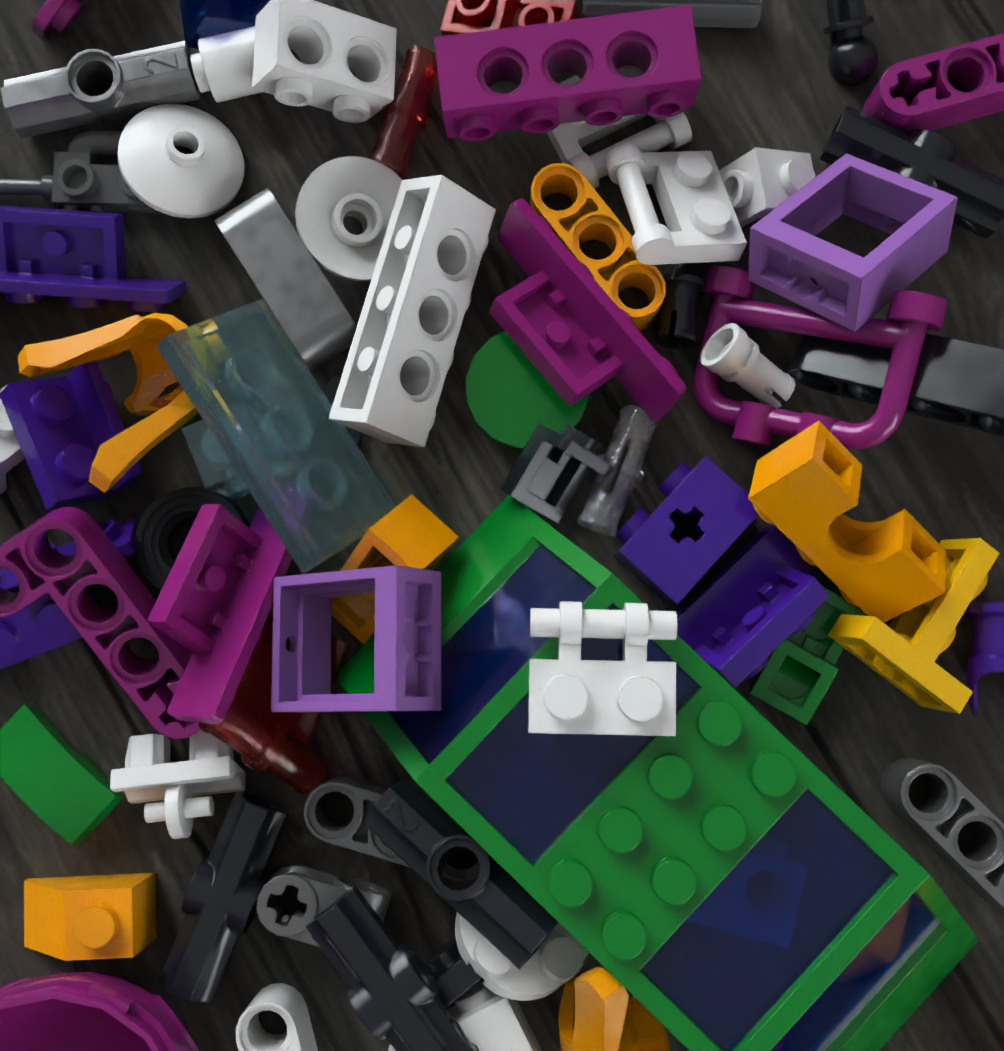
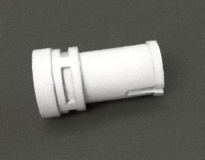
M729 323L719 328L709 338L702 350L701 363L713 373H717L727 382H736L761 404L779 408L782 405L780 401L772 396L773 391L785 401L790 398L794 391L795 379L788 373H784L759 352V345L750 339L747 333L735 323Z

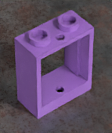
M845 154L750 227L748 280L856 332L891 301L893 292L903 291L948 251L958 197L852 155ZM842 214L891 234L865 257H861L816 237L818 233ZM811 277L816 280L818 286L812 282Z
M395 565L274 577L271 712L441 711V571ZM375 594L374 693L330 694L332 597ZM287 638L290 640L289 651L286 648Z

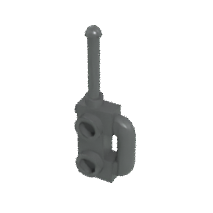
M91 130L78 134L69 143L67 152H54L53 175H43L41 180L0 179V195H42L44 200H51L59 210L162 214L135 196L125 183L119 165L98 164L96 160L97 155L118 156V144L122 133L120 130Z

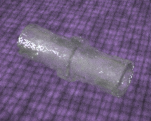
M633 405L622 406L621 416L606 453L598 455V457L613 467L607 477L597 473L584 510L577 520L583 527L607 536L616 535L617 525L633 487L640 486L645 473L640 467L653 432L659 424V421L654 422L642 408ZM628 448L629 451L621 467L614 489L609 494L608 492L614 481L624 451Z

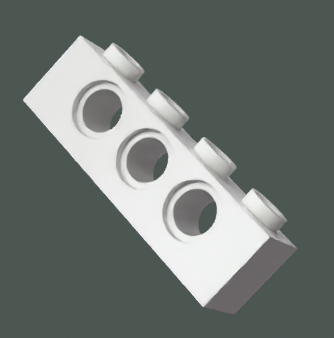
M443 175L401 181L328 418L386 443L425 448L429 431L435 422L436 408L447 371L453 362V351L462 321L471 302V291L482 255L488 245L489 231L496 211L495 208Z

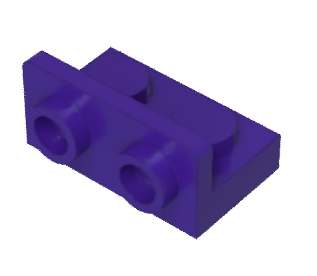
M96 361L78 365L68 376L9 383L0 393L1 401L47 511L113 497L141 475L142 470L138 461L106 493L89 482L91 465L100 445L125 430L115 407L113 391L104 380Z

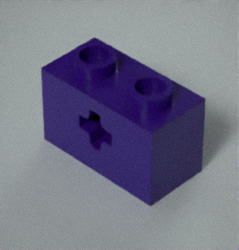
M707 456L701 459L693 469L682 461L657 489L666 497L650 516L640 508L615 535L623 543V546L613 556L668 606L677 605L758 515L752 502L748 499L749 494ZM687 514L695 521L689 529L690 534L695 539L686 537L676 542L669 536L675 527L669 516L678 520Z

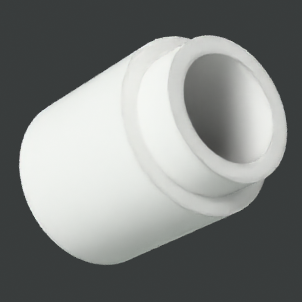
M255 26L198 39L200 53L190 55L195 80L201 93L211 91L217 103L262 93L252 89Z

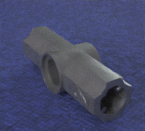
M186 41L112 56L100 49H86L77 53L69 61L67 67L4 80V87L0 88L4 109L10 118L13 130L21 138L90 123H96L107 129H119L126 126L137 113L147 108L162 104L186 103L199 100L201 96L191 65V50ZM112 84L106 93L95 96L96 91L100 87Z

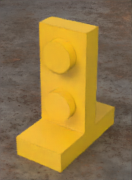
M981 538L944 539L940 541L939 544L946 550L944 594L893 618L889 626L876 616L840 614L828 636L921 707L960 714L973 691L936 664L935 661L939 654L944 652L953 642L958 622L970 602L984 590L988 582L987 574L1000 554Z

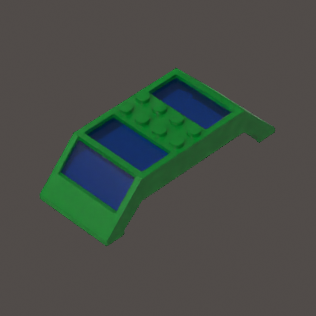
M509 495L436 570L441 571V711H361L412 779L689 1051H880L979 940L932 876L678 635L676 640L648 639L647 661L676 662V736L528 733L529 659H558V638L530 637V608L559 609L560 601L582 602V609L623 610L624 603L643 602L607 568L521 502ZM374 635L334 675L347 694L374 693ZM582 638L581 660L622 661V639Z

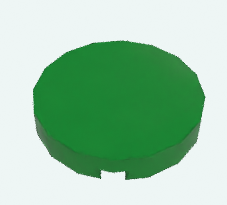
M505 331L489 338L476 352L466 375L467 405L477 427L495 444L518 452L523 451L538 424L561 434L566 424L576 428L581 421L589 399L588 394L569 407Z

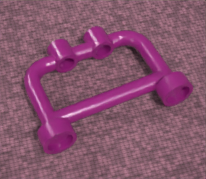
M709 266L705 277L706 288L702 292L712 297L713 301L694 372L693 390L698 405L710 418L723 424L735 426L733 439L750 444L770 447L773 434L792 438L817 421H820L846 449H867L882 443L897 430L905 414L926 331H941L948 301L922 292L895 291L892 295L886 320L871 318L855 332L806 308L751 301L755 283L748 280L747 271L726 266ZM729 323L893 349L878 408L869 420L862 423L840 421L814 413H798L751 401L730 400L720 393L718 387L719 375L711 372L701 363L702 350L709 338L719 328Z

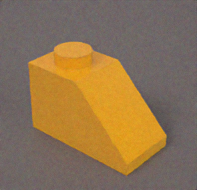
M411 494L368 529L340 571L395 565L434 570L459 536ZM375 594L332 597L331 615L363 645L374 635Z
M156 872L29 878L24 880V947L64 961L133 958L157 938Z

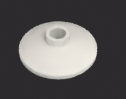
M181 104L157 105L135 115L121 133L117 153L121 175L135 196L154 210L178 218H201L221 211L238 194L245 170L241 148L230 130L209 113ZM175 146L189 148L194 153H181L175 148Z
M344 156L320 165L306 179L296 202V226L303 243L314 260L322 268L343 279L361 282L371 281L402 181L393 170L370 158ZM348 216L357 218L363 227L362 234L354 235L349 233L344 227L343 219Z

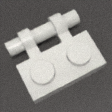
M560 601L559 609L530 608V637L558 638V659H529L528 733L676 736V662L647 661L648 639L676 640V611L648 610L647 603H624L623 610L582 609V602ZM582 638L622 639V661L581 660Z

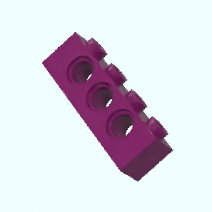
M691 5L434 37L442 112L447 138L460 137L466 141H482L491 138L496 132L522 129L527 133L533 134L545 133L554 130L559 124L585 121L593 126H603L620 120L622 116L648 113L654 118H667L683 112L686 108L694 107L701 82ZM624 65H633L640 68L644 74L630 78L621 75L616 69ZM561 73H572L577 75L581 81L574 85L565 86L558 84L553 78ZM503 80L512 81L518 85L517 89L506 94L496 93L490 89L493 84Z

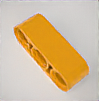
M552 163L543 167L534 176L531 185V208L538 215L546 219L554 234L572 255L588 267L594 280L620 309L628 313L639 332L647 329L654 322L666 294L665 280L655 265H645L638 261L632 246L631 234L578 169L566 163ZM552 193H561L567 195L572 200L573 205L568 209L556 211L547 207L542 200ZM589 240H598L604 242L610 248L612 254L604 259L594 260L588 258L581 251L580 246ZM628 287L641 289L647 295L649 305L642 309L629 308L621 302L618 293Z

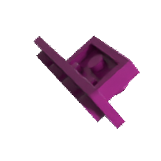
M523 198L511 203L497 238L499 243L529 278L497 296L492 303L489 313L569 407L616 377L654 422L661 420L670 412L687 389L685 383L677 375L673 365L666 358L660 356L635 327L628 313L620 309L594 280L588 267L579 262L558 239L546 219L538 215Z
M301 484L270 486L265 492L250 528L221 504H204L201 506L147 619L148 623L193 653L167 709V713L177 720L208 724H220L223 721L235 697L238 684L253 649L260 639L262 628L273 605L274 577L286 576V572L315 507Z

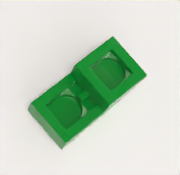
M825 587L823 588L830 597L815 610V617L811 623L800 632L788 636L769 655L767 664L755 675L748 691L751 695L805 725H808L839 671L834 665L844 647L828 636L840 614L864 615V612L859 607L850 605L843 597Z
M24 704L0 729V777L42 821L70 845L79 846L123 799L119 792H113L110 789V780L88 754L74 751L41 709Z

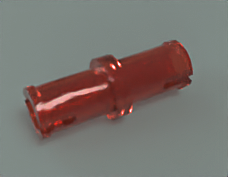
M412 46L411 49L408 48L406 51V59L394 89V100L382 107L381 113L384 115V120L372 153L368 157L386 165L400 178L405 177L406 166L419 131H424L428 126L431 115L427 108L438 80L436 53L418 46Z
M235 700L230 704L220 724L199 723L200 730L211 734L242 754L241 760L243 764L254 771L265 769L294 788L300 795L312 792L325 775L327 765L324 758L319 755L316 756L288 737L287 729L277 720H263Z

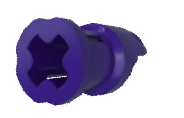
M1004 602L970 603L964 612L970 615L972 619L973 651L972 655L966 657V687L973 691L968 700L973 716H977L978 709L977 681L987 673L1004 672Z

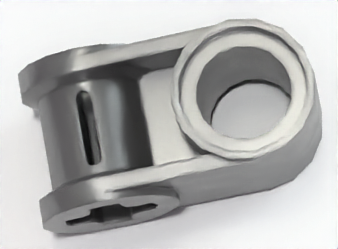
M290 864L281 867L263 886L257 900V913L264 927L277 936H284L320 947L311 937L312 935L306 926L340 896L357 886L383 922L392 893L387 888L364 879L339 876L302 864ZM288 885L299 889L297 898L302 903L299 904L295 912H289L284 909L285 898L280 896Z

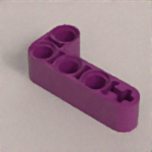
M1004 33L904 60L890 66L865 101L862 112L906 133L913 129L933 131L1004 111ZM949 80L960 84L965 92L956 90L951 86Z
M76 507L58 508L0 545V567L9 569L16 575L19 581L18 592H11L0 587V617L12 615L45 593H48L142 714L159 733L173 739L187 738L196 734L205 725V723L177 720L167 713L172 700V694L175 693L193 653L147 622L156 600L97 522L86 511ZM49 529H60L67 532L76 544V555L65 556L57 553L48 541ZM102 584L109 587L118 598V606L105 608L96 604L89 594V585ZM132 638L150 640L156 646L159 656L152 659L137 656L132 652L128 640ZM168 668L173 669L171 676L166 672Z

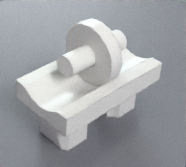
M220 726L204 727L196 734L190 736L189 761L170 763V740L166 736L159 734L136 735L129 738L125 768L111 770L110 789L113 792L124 791L128 802L131 804L165 800L145 804L144 818L146 823L166 821L168 833L172 839L189 838L193 828V818L213 816L214 814L213 797L196 796L245 791V771L234 761L230 735Z

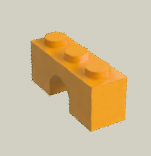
M817 421L757 460L748 496L757 514L765 522L774 524L796 545L799 554L808 564L817 566L838 586L843 598L850 605L859 607L867 616H876L883 623L944 594L946 550L906 509L877 522H861L843 514L858 505L863 465L820 421Z

